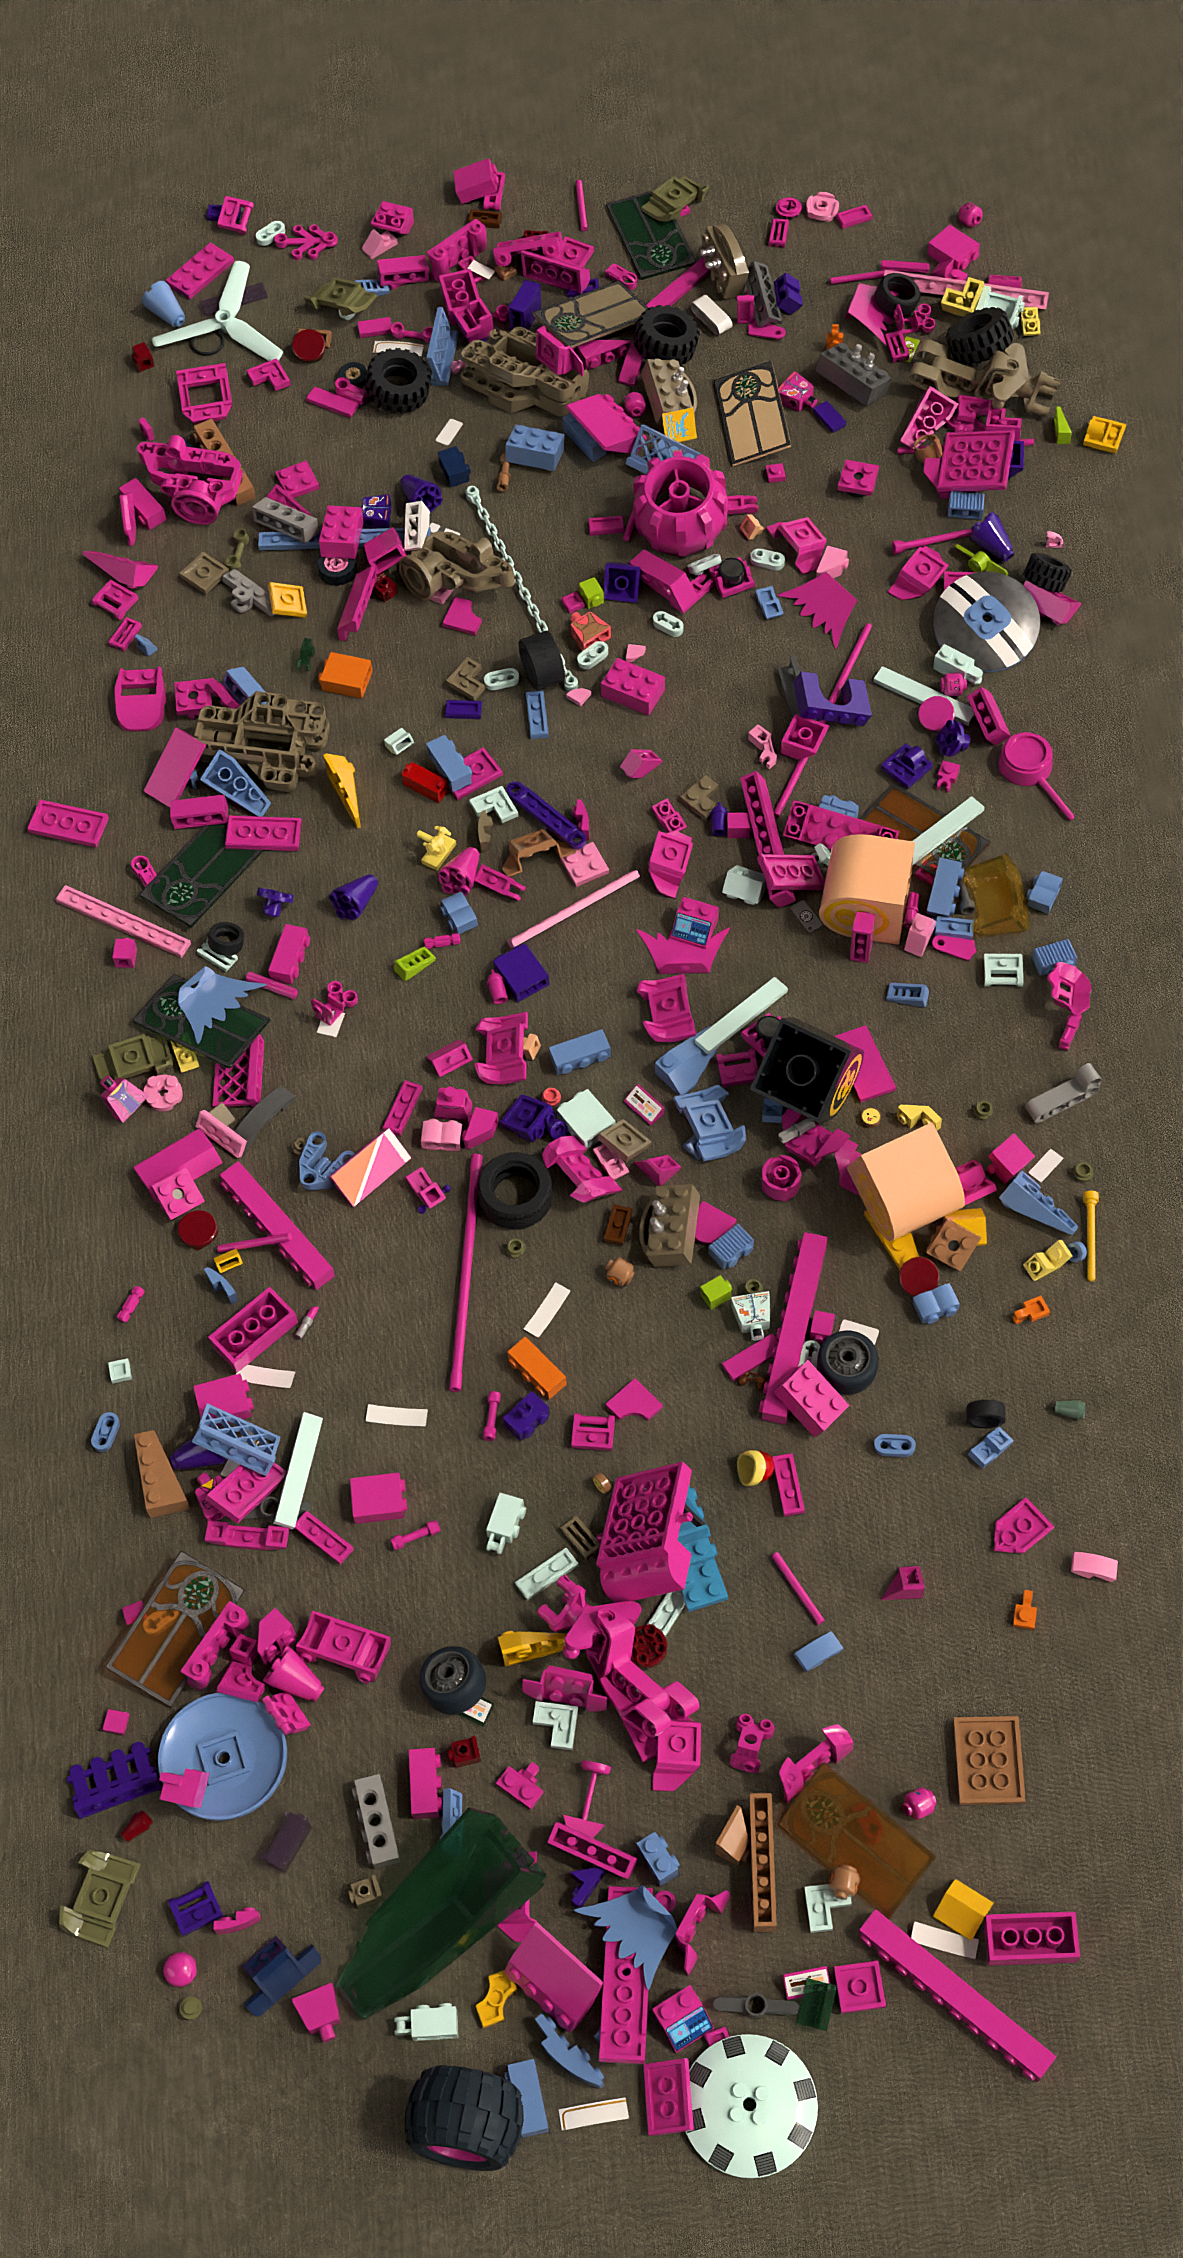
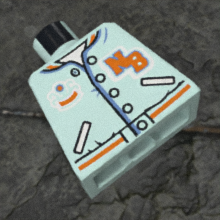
M769 1291L731 1297V1307L741 1332H751L752 1340L754 1341L762 1340L764 1338L763 1330L770 1328Z

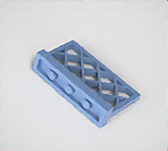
M443 307L437 308L427 353V360L432 370L430 381L432 386L448 385L459 336L457 330L451 331Z
M643 424L640 426L631 456L627 458L625 464L646 474L648 472L647 462L651 459V455L657 453L660 461H663L660 451L667 449L669 457H674L670 448L672 446L682 450L683 457H685V454L690 453L696 459L700 453ZM644 431L650 434L651 440L645 442L643 438ZM662 439L666 447L659 449L656 440ZM653 442L656 451L649 453L646 444ZM643 446L646 454L644 457L637 455L638 448Z
M207 1403L197 1431L193 1436L192 1443L267 1476L275 1462V1454L281 1437ZM208 1412L216 1415L217 1418L212 1419ZM228 1422L234 1423L235 1427H230ZM221 1423L224 1429H219L216 1424ZM246 1430L253 1432L254 1435L249 1436ZM239 1431L243 1437L238 1438L235 1432ZM265 1438L273 1441L274 1443L267 1444ZM258 1440L261 1446H256L253 1441Z

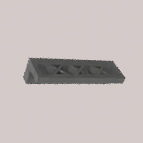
M753 261L747 266L749 274L746 285L749 295H754V314L757 325L763 328L770 321L781 324L783 321L777 306L768 266Z
M795 656L790 657L789 666L777 669L792 719L795 714L800 715L793 685L794 680L800 673Z

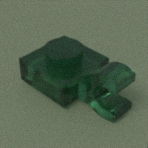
M304 638L300 650L301 655L297 660V667L300 669L301 665L306 664V670L309 671L311 668L310 659L315 654V646L312 644V639Z

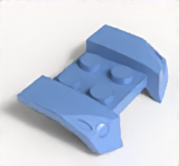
M719 1085L673 1098L680 1114L685 1113L698 1140L696 1148L703 1162L726 1157L740 1150L746 1141L745 1125L733 1130L721 1103L729 1093Z

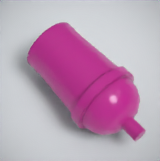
M492 969V974L488 976L486 984L489 987L493 1003L502 1004L508 1000L505 979L501 974L495 973V970Z

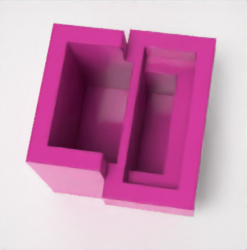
M481 298L469 302V307L467 305L453 311V316L469 343L488 337L489 332L493 330L492 315Z
M1013 1133L988 1156L993 1163L986 1169V1172L990 1176L995 1173L1006 1184L1028 1165L1035 1155Z
M185 1768L184 1775L161 1772L159 1781H163L164 1784L160 1799L189 1807L201 1808L210 1773Z

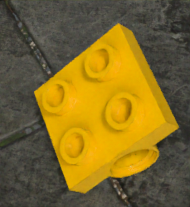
M1093 416L1090 420L1083 445L1116 454L1125 432L1126 424Z

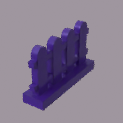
M135 1742L132 1745L131 1754L124 1755L122 1750L116 1749L111 1754L112 1761L104 1763L101 1757H95L91 1760V1768L84 1771L82 1766L78 1764L71 1767V1776L67 1777L69 1784L73 1783L76 1795L72 1796L73 1805L79 1819L162 1789L155 1766H150L147 1756L151 1754L149 1747L145 1748L142 1742ZM135 1760L138 1772L130 1775L127 1763ZM114 1768L117 1780L110 1782L106 1770ZM94 1775L97 1787L89 1790L86 1778Z

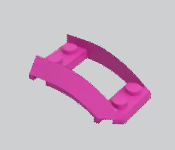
M221 363L176 371L182 413L193 424H200L211 418L213 421L225 420L232 406L226 364ZM220 382L223 401L197 406L190 405L189 387Z

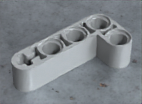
M1087 1063L1077 1070L1075 1078L1031 1099L1026 1103L1025 1109L1035 1123H1040L1095 1095L1100 1088L1102 1079L1091 1063Z

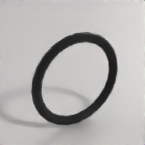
M219 330L212 331L221 337V344L214 351L202 352L197 350L194 346L195 337H191V348L200 355L215 354L224 346V335Z

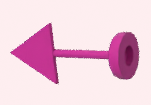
M582 1760L581 1768L592 1773L582 1818L579 1819L563 1815L566 1826L594 1838L605 1826L587 1821L597 1774L609 1775L611 1767L597 1762Z

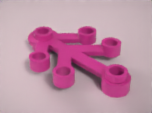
M313 224L309 227L310 234L301 225L293 227L294 235L302 236L303 238H287L285 234L279 233L274 237L275 245L280 249H284L287 245H302L292 251L294 260H300L302 253L314 244H319L308 251L309 258L315 260L318 258V253L324 248L335 246L338 238L333 232L325 233L319 229L318 225Z

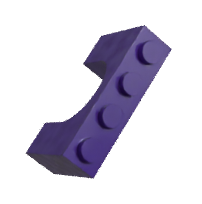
M801 671L793 682L799 714L802 718L864 726L872 716L865 681L848 679L841 688L844 705L833 704L823 696L817 674Z

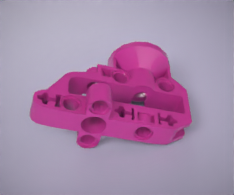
M172 435L168 444L157 442H142L138 444L137 452L140 461L146 465L152 482L161 486V491L168 494V497H172L171 507L182 519L198 525L214 523L221 506L235 499L243 472L240 469V462L231 454L186 447L184 439L178 435ZM158 469H170L172 474L163 473V471H158ZM188 472L231 477V479L227 481L207 478V481L204 482L198 480L197 476L188 475Z

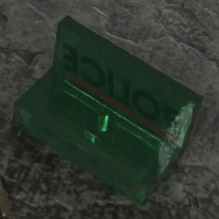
M806 1978L796 2023L827 2031L837 1985Z

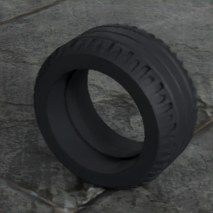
M891 273L881 279L875 291V300L882 311L893 317L894 310H896L899 304L903 317H906L916 308L920 300V290L910 277L901 273ZM889 290L900 293L906 300L896 298Z

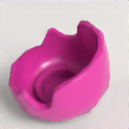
M187 1952L172 1954L168 1957L163 1967L165 1980L173 1987H184L190 1984L197 1973L196 1960Z

